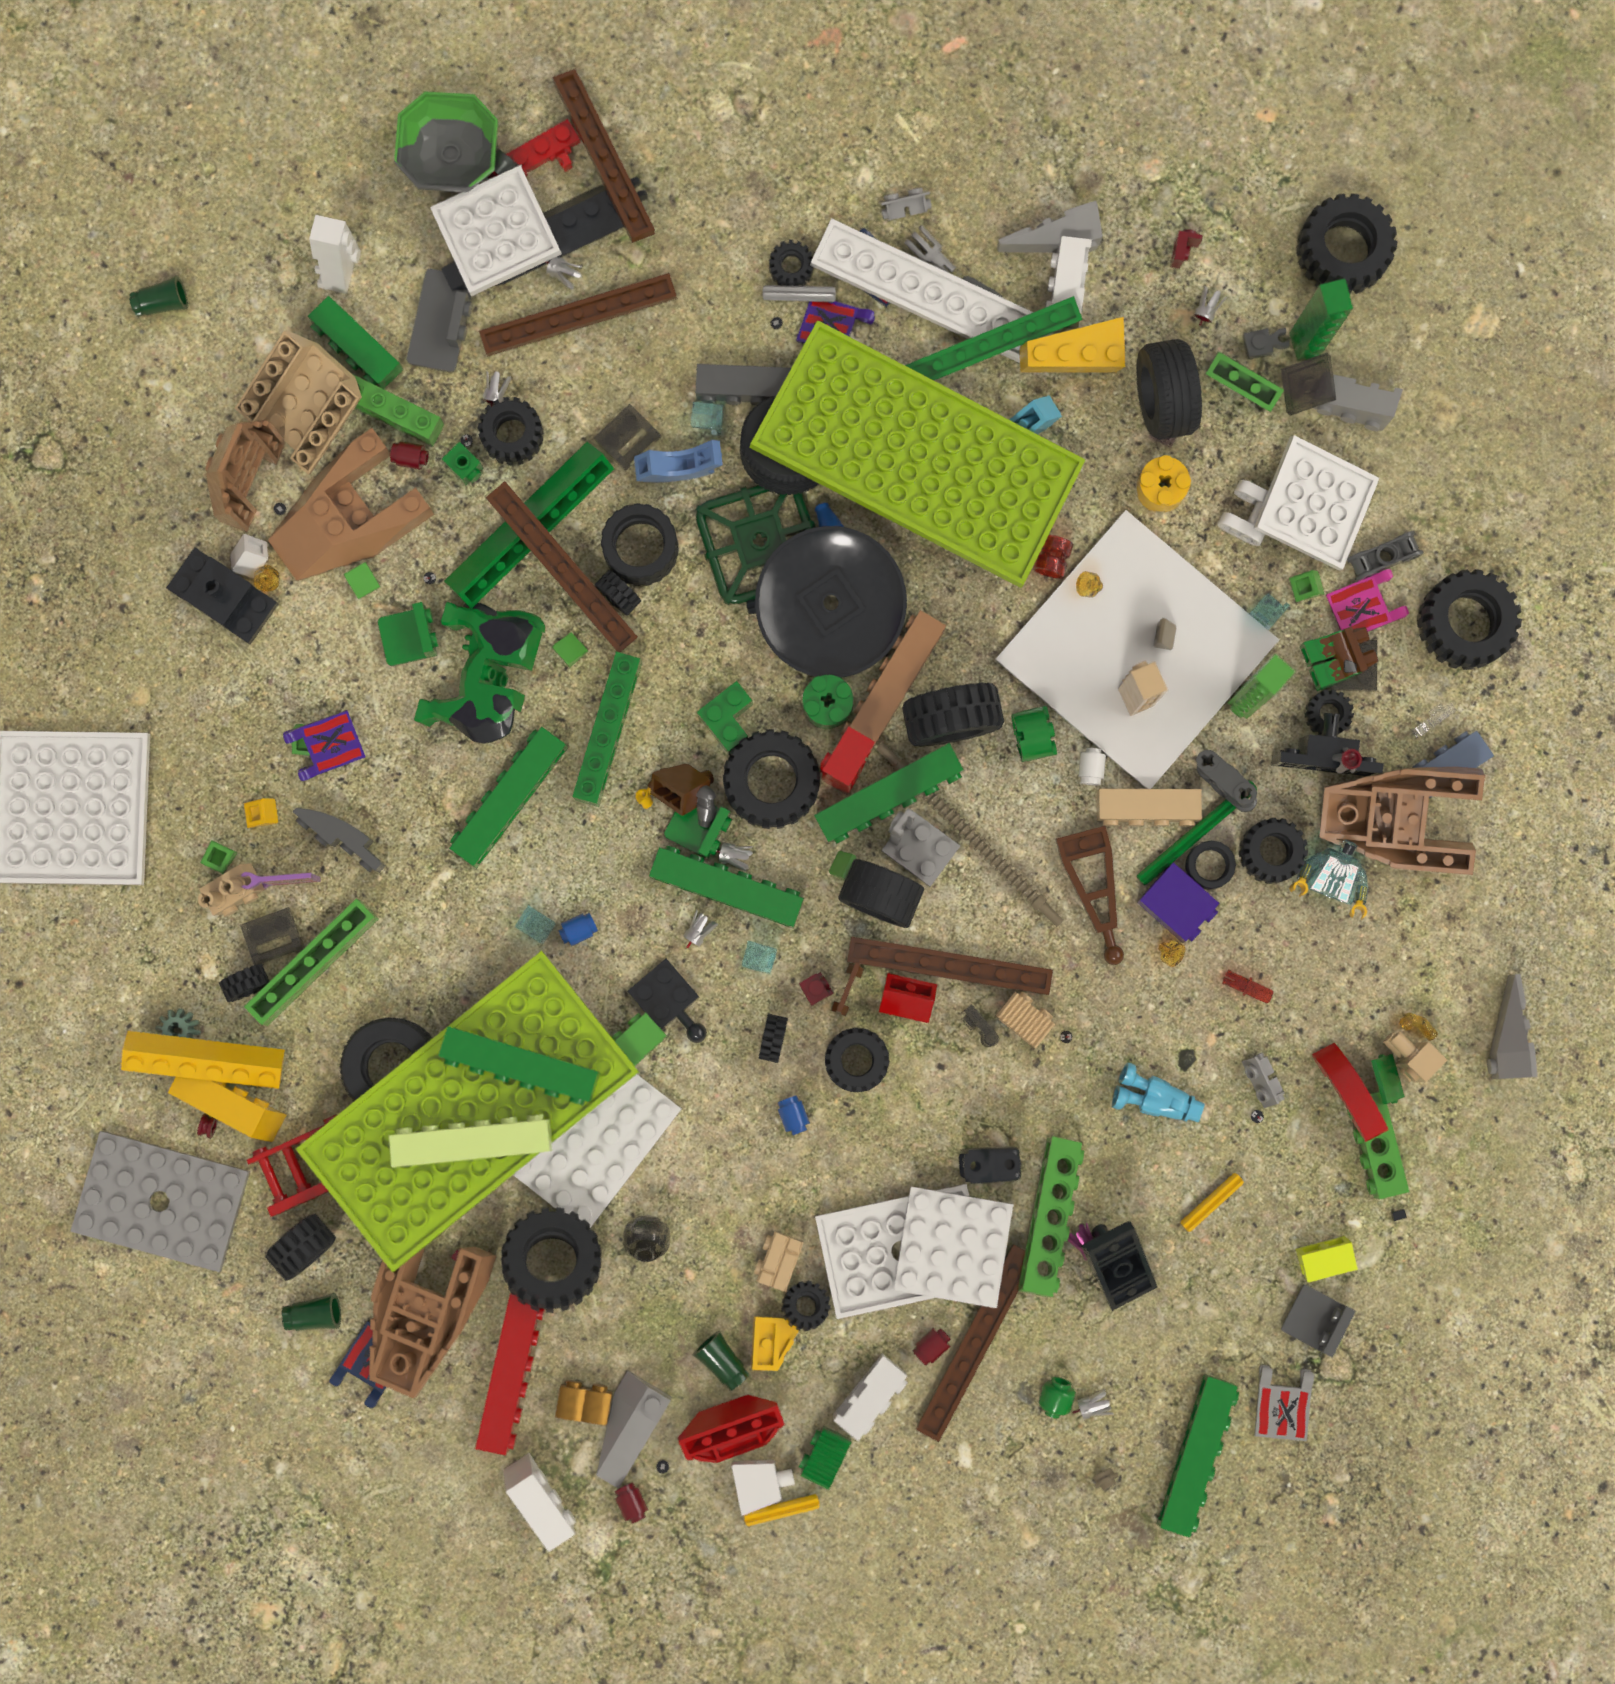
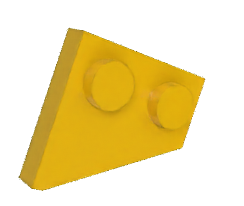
M754 1316L752 1370H779L786 1353L792 1347L793 1340L799 1331L796 1330L794 1325L792 1327L788 1325V1319L784 1320L783 1317Z

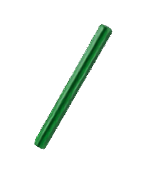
M1248 780V782L1254 785L1257 791L1256 785L1252 781ZM1248 795L1247 797L1241 796V800H1243L1244 798L1248 799L1250 795ZM1225 799L1138 873L1136 877L1139 882L1147 885L1233 812L1236 807Z

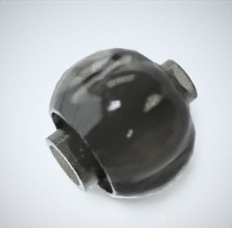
M638 1216L629 1221L624 1228L623 1247L630 1256H633L638 1261H655L667 1253L670 1247V1229L666 1223L656 1216Z

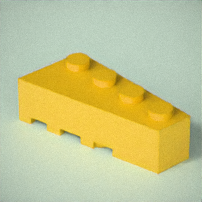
M1124 317L1027 341L1019 347L1020 372L1117 373L1125 367Z
M175 1077L168 1091L172 1096L250 1138L268 1142L274 1141L287 1116L270 1107L268 1102L258 1097L254 1099L248 1096L249 1092L237 1086L232 1088L225 1082Z

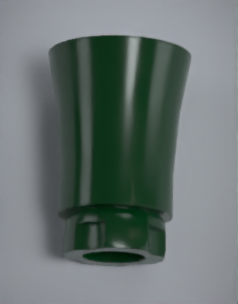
M177 275L163 282L129 293L130 305L137 317L188 309L186 291L181 279Z
M336 1293L307 1301L295 1302L282 1308V1324L285 1330L339 1329L341 1325V1307Z
M720 1331L706 1339L692 1354L722 1384H725L730 1391L741 1385L749 1376V1373L744 1368V1364L732 1351Z

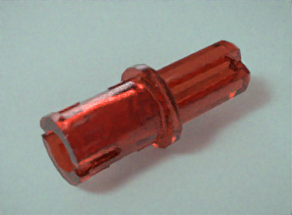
M1230 969L1227 970L1226 977L1222 981L1223 985L1242 992V996L1248 995L1266 1004L1270 1002L1274 993L1272 989L1252 981V977L1248 979L1232 972Z

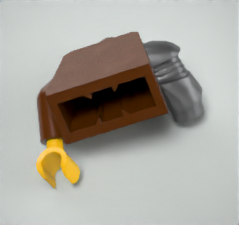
M689 764L662 768L652 772V778L647 784L648 788L640 789L635 794L637 802L644 809L652 806L653 799L651 795L681 816L697 808L698 824L702 827H711L716 817V808L713 800L716 798V794L710 788V784L714 782L712 772L709 770L700 772Z

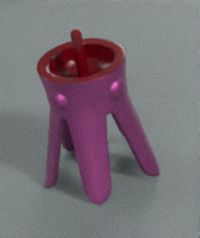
M1086 1223V1228L1083 1224L1079 1225L1080 1231L1076 1233L1078 1239L1069 1233L1067 1240L1081 1252L1085 1260L1087 1259L1081 1245L1094 1239Z

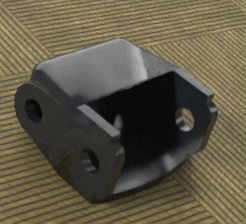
M999 1146L960 1149L959 1173L962 1178H965V1182H970V1184L1017 1181L1021 1178L1020 1151L1016 1147ZM972 1162H975L976 1166H975V1168L972 1170V1169H971V1164H972Z

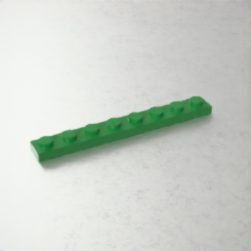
M1072 296L905 366L935 381L1083 319L1076 300Z

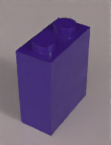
M1175 863L1170 864L1137 901L1143 909L1182 943L1188 939L1192 942L1202 930L1199 929V926L1204 921L1209 923L1216 916L1218 911L1215 908L1220 904Z

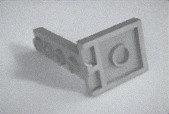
M908 808L905 813L899 811L891 822L890 830L888 831L891 835L881 852L931 887L957 852L960 845Z

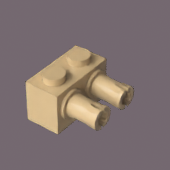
M251 863L239 864L199 889L201 894L198 897V903L203 908L209 907L213 916L224 915V917H228L238 911L237 907L243 903L247 905L256 901L259 898L258 894L263 892L265 888L262 883L250 890L242 888V885L247 886L251 883V877H241V874L250 872L257 875Z
M1400 1031L1397 1033L1392 1032L1383 1041L1399 1058L1396 1066L1400 1069L1398 1073L1409 1083L1411 1081L1414 1083L1427 1082L1447 1061L1430 1042H1419L1414 1045Z

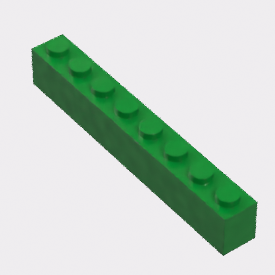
M586 442L524 504L550 533L615 468L602 452L589 442ZM504 522L444 582L472 609L530 550L510 526Z

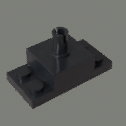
M194 547L166 587L170 592L249 645H251L279 605L278 602L258 590L250 582Z
M1324 713L1322 735L1309 734L1299 738L1298 749L1284 748L1279 753L1272 755L1271 766L1337 773L1336 769L1341 764L1339 761H1333L1332 756L1344 753V747L1359 751L1360 740L1337 737L1340 714ZM1362 757V762L1354 773H1351V769H1348L1341 774L1367 777L1383 773L1384 763H1377L1376 758Z
M1131 1221L1125 1222L1109 1231L1104 1224H1099L1092 1229L1091 1233L1094 1239L1084 1243L1081 1247L1112 1311L1157 1288L1151 1268Z

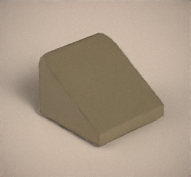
M1165 618L1160 619L1157 623L1154 647L1167 650L1173 649L1176 634L1175 624Z

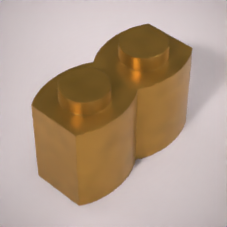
M567 1380L566 1384L560 1385L555 1418L607 1425L612 1391H607L608 1386L592 1384V1388L582 1387V1382Z

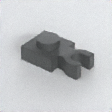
M1268 328L1244 333L1242 338L1247 359L1272 355L1274 352L1273 348L1279 350L1288 349L1290 346L1289 341L1280 342L1278 340V336H1283L1287 333L1286 328L1278 329L1273 334H1269Z

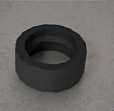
M1210 840L1202 842L1191 849L1186 858L1185 868L1187 875L1203 889L1212 890L1222 887L1231 880L1235 874L1236 861L1234 854L1228 846L1222 842ZM1204 851H1216L1224 858L1225 871L1218 879L1207 880L1197 872L1196 859Z

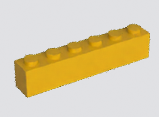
M127 1031L122 1049L121 1070L279 1089L285 1049Z

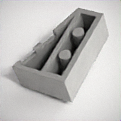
M1325 373L1320 379L1311 408L1317 409V412L1322 415L1330 416L1332 414L1339 416L1346 423L1357 422L1363 424L1366 429L1371 431H1383L1395 416L1403 389L1395 388L1394 392L1379 389L1380 384L1371 383V386L1367 387L1357 384L1356 379Z

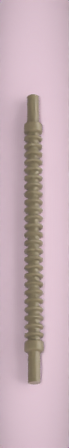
M883 742L876 748L893 766V771L896 772L909 765L905 759H900ZM922 793V799H927L928 805L932 804L933 810L937 809L939 811L938 815L943 814V820L948 819V825L953 824V829H958L960 831L959 835L963 834L965 836L964 840L968 839L970 841L969 845L973 844L975 846L974 850H979V855H984V860H989L990 866L994 865L996 867L995 871L999 870L1001 872L1000 876H1006L1005 881H1011L1010 886L1015 885L1016 891L1020 890L1022 892L1021 896L1025 895L1027 897L1026 901H1031V906L1035 910L1039 909L1056 927L1064 921L1046 903L1047 899L1042 894L1038 895V890L1032 889V884L1027 885V879L1022 880V874H1016L1017 869H1011L1012 864L1007 865V860H1002V855H997L995 853L996 849L992 850L990 848L991 844L987 845L985 843L986 839H981V834L975 833V828L970 829V823L965 824V818L960 819V813H954L955 808L950 809V804H945V799L938 797L939 793H933L929 796Z

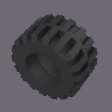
M503 397L504 402H499L497 399L493 401V407L488 405L485 408L486 414L481 413V423H478L479 438L492 459L496 458L498 463L503 464L507 462L508 466H513L514 462H518V465L524 464V459L527 458L530 461L533 459L532 454H538L540 451L539 444H543L542 435H544L542 423L536 410L533 407L531 408L528 402L524 400L522 403L520 398L514 397L513 401H510L509 397ZM516 420L525 425L523 436L515 442L506 443L497 438L498 429L507 421Z
M1270 818L1258 822L1243 835L1244 839L1240 842L1241 851H1239V857L1243 859L1241 862L1242 867L1246 866L1248 869L1246 873L1249 876L1253 875L1255 880L1259 882L1265 881L1266 884L1280 883L1292 878V876L1301 871L1300 868L1306 862L1304 858L1308 856V850H1305V846L1308 845L1307 840H1303L1301 836L1303 832L1301 830L1297 831L1295 828L1297 825L1293 822L1289 824L1283 818L1280 820ZM1269 836L1281 840L1286 848L1285 861L1277 866L1267 863L1260 853L1262 840Z
M865 1028L846 1029L837 1034L827 1047L825 1053L826 1071L831 1080L846 1091H868L877 1086L886 1076L889 1066V1052L884 1041L876 1033ZM852 1045H862L872 1055V1065L863 1075H851L843 1068V1052Z
M312 1214L302 1219L268 1249L265 1258L285 1281L291 1280L322 1256L333 1245L336 1236L317 1214Z

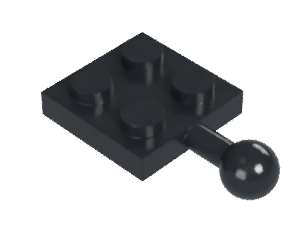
M667 958L627 991L662 1030L675 1018H678L687 1029L686 1035L691 1042L700 1043L706 1038L707 1030L705 1026L701 1023H694L685 1012L700 997Z

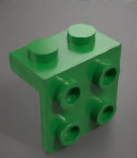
M423 602L412 604L413 610L378 619L386 662L389 666H397L437 656L436 647H439L436 632L432 633L430 623L434 622L430 608H426Z
M715 806L716 817L711 827H702L698 824L697 808L683 816L675 811L664 835L668 840L708 859L711 854H716L721 844V841L718 839L722 831L726 833L733 819L729 818L731 812L723 807L718 808Z

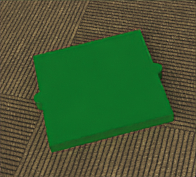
M1384 1054L1378 1055V1058L1371 1060L1383 1105L1398 1103V1100L1404 1098L1405 1095L1393 1054L1386 1056Z

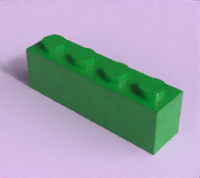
M329 295L308 315L312 323L310 328L320 338L324 335L330 341L327 344L337 354L342 352L347 357L345 361L353 370L356 371L359 368L365 374L363 376L364 380L385 389L403 371L400 363Z

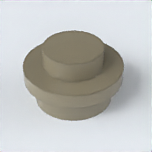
M1109 1468L1093 1477L1096 1482L1095 1488L1101 1487L1104 1491L1117 1484L1115 1478L1118 1477V1474L1114 1473L1112 1468Z

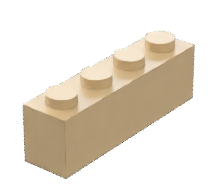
M1147 661L1133 666L1118 688L1130 716L1153 707L1168 691L1156 662L1148 664Z
M1099 789L1096 792L1097 822H1103V826H1119V822H1129V826H1144V822H1154V826L1165 827L1169 826V822H1179L1181 827L1195 826V822L1202 820L1201 789Z

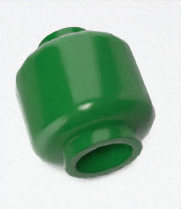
M1052 1377L1051 1380L1044 1382L1038 1403L1047 1416L1057 1419L1070 1413L1076 1395L1070 1381L1060 1377Z

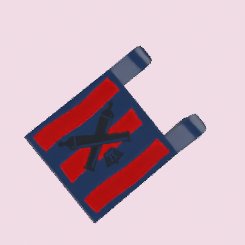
M367 1321L342 1362L331 1376L329 1383L337 1387L342 1383L348 1372L373 1387V1390L364 1402L365 1406L372 1409L377 1405L387 1387L369 1380L370 1346H373V1330L370 1329V1322Z

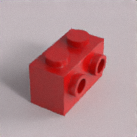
M887 973L879 1012L929 1023L938 984Z

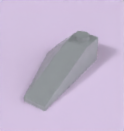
M1089 202L1064 211L1065 216L1058 220L1045 219L1042 221L1043 223L1036 227L1037 229L1032 230V228L1027 227L998 240L997 250L998 252L1057 253L1061 237L1067 236L1091 239L1089 252H1092L1098 248L1103 237L1097 202Z
M1521 974L1509 975L1507 978L1491 1046L1490 1059L1487 1061V1069L1489 1074H1492V1079L1538 1077L1534 1042L1528 1043L1527 1038L1528 1030L1531 1028L1529 1019L1527 1020L1522 1012L1526 1007Z
M629 1370L614 1393L596 1474L618 1489L672 1399V1396Z

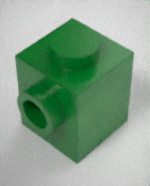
M460 442L442 458L445 466L465 485L470 482L474 483L482 475L481 471L484 468L481 462Z

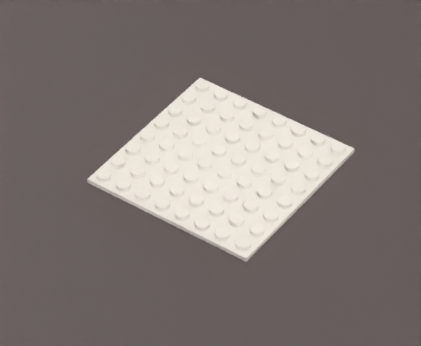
M1125 510L995 660L1096 747L1101 749L1103 753L1144 788L1151 789L1276 645L1279 639ZM1162 618L1176 625L1172 650L1154 647L1157 623ZM1143 661H1147L1148 664L1156 662L1168 691L1153 707L1130 716L1118 688L1133 666Z

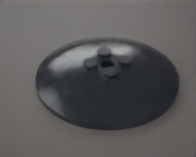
M822 526L794 535L773 552L763 567L757 583L755 610L758 625L765 641L783 662L795 670L810 676L834 675L842 678L865 671L879 662L890 651L904 625L907 610V594L904 579L898 565L880 543L854 529L840 526ZM827 596H835L838 599L836 609L828 610L824 607L823 602Z

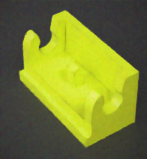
M1345 1236L1295 1249L1302 1275H1305L1307 1282L1358 1270L1352 1242Z

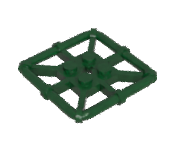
M759 485L749 488L744 486L739 491L710 499L701 505H697L694 511L696 512V523L706 551L704 557L706 561H709L718 592L725 604L730 606V604H742L748 600L755 599L756 589L736 594L746 573L749 570L765 566L773 552L786 541V536L816 527L814 521L810 518L803 493L792 494L801 523L784 529L782 528L778 513L788 495L780 494L772 510L755 515L750 498L770 491L765 490L764 487ZM743 500L749 517L732 522L711 510ZM706 518L730 529L734 544L715 550ZM760 534L762 538H767L764 546L759 547L758 544L753 543L756 540V535ZM737 552L742 567L730 590H728L718 558Z

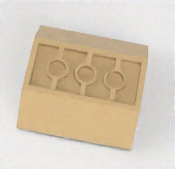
M284 330L235 409L248 421H270L284 438V441L295 450L290 459L309 475L362 396L356 377L325 349L311 340Z

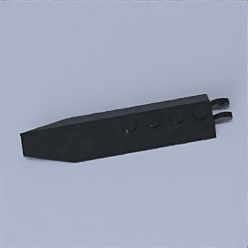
M636 176L630 179L634 188L640 186L641 181L639 177ZM603 184L543 212L562 253L557 257H563L624 228ZM645 190L637 192L641 202L647 199L648 194ZM454 260L441 268L452 291L467 289ZM544 262L497 285H504L547 263Z

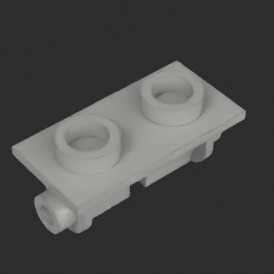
M922 187L908 190V195L899 197L898 193L885 195L884 201H879L880 205H885V209L881 210L883 220L888 219V221L906 217L904 207L907 206L910 216L927 212V209H931L932 206L930 199H925V195H929L930 192L923 191Z
M1263 1052L1253 1056V1058L1242 1061L1246 1076L1251 1080L1256 1096L1264 1108L1279 1104V1102L1285 1100L1283 1096L1285 1092L1278 1078L1275 1077L1271 1080L1268 1078V1075L1274 1073L1268 1057H1264Z

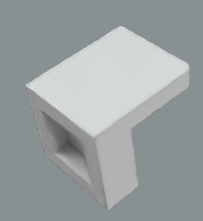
M243 534L231 552V570L253 579L256 578L268 560L267 542Z

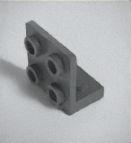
M1304 1284L1283 1322L1281 1330L1333 1358L1356 1311Z

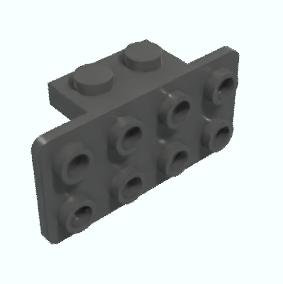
M430 268L425 272L408 349L407 362L414 366L452 373L457 367L462 341L466 339L467 326L465 325L467 317H470L472 312V296L468 289L452 291L441 270Z

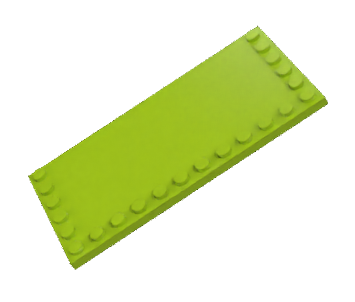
M818 320L749 447L1020 588L1023 587L1086 460Z
M540 951L452 1022L449 1027L601 1072L592 1102L585 1101L584 1106L569 1102L570 1096L560 1094L559 1098L543 1094L544 1088L535 1086L534 1090L519 1087L520 1081L511 1078L509 1083L493 1079L494 1073L485 1071L484 1075L468 1071L470 1066L460 1063L458 1068L444 1064L445 1058L438 1057L447 1029L446 1027L296 1148L301 1157L392 1272H395L541 1153L391 1167L389 1135H396V1129L412 1128V1133L422 1132V1127L438 1125V1130H448V1124L464 1123L465 1128L475 1127V1121L490 1120L491 1125L501 1124V1119L517 1117V1122H527V1116L543 1115V1120H550L553 1143L639 1073L638 1069L543 951Z

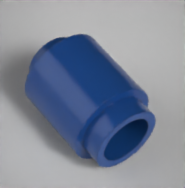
M582 913L561 923L562 929L558 930L564 944L569 942L571 947L593 937V933L598 931L590 913L586 915Z
M796 1095L778 1102L780 1108L778 1112L785 1131H791L792 1135L806 1131L805 1125L810 1124L802 1100L799 1101Z

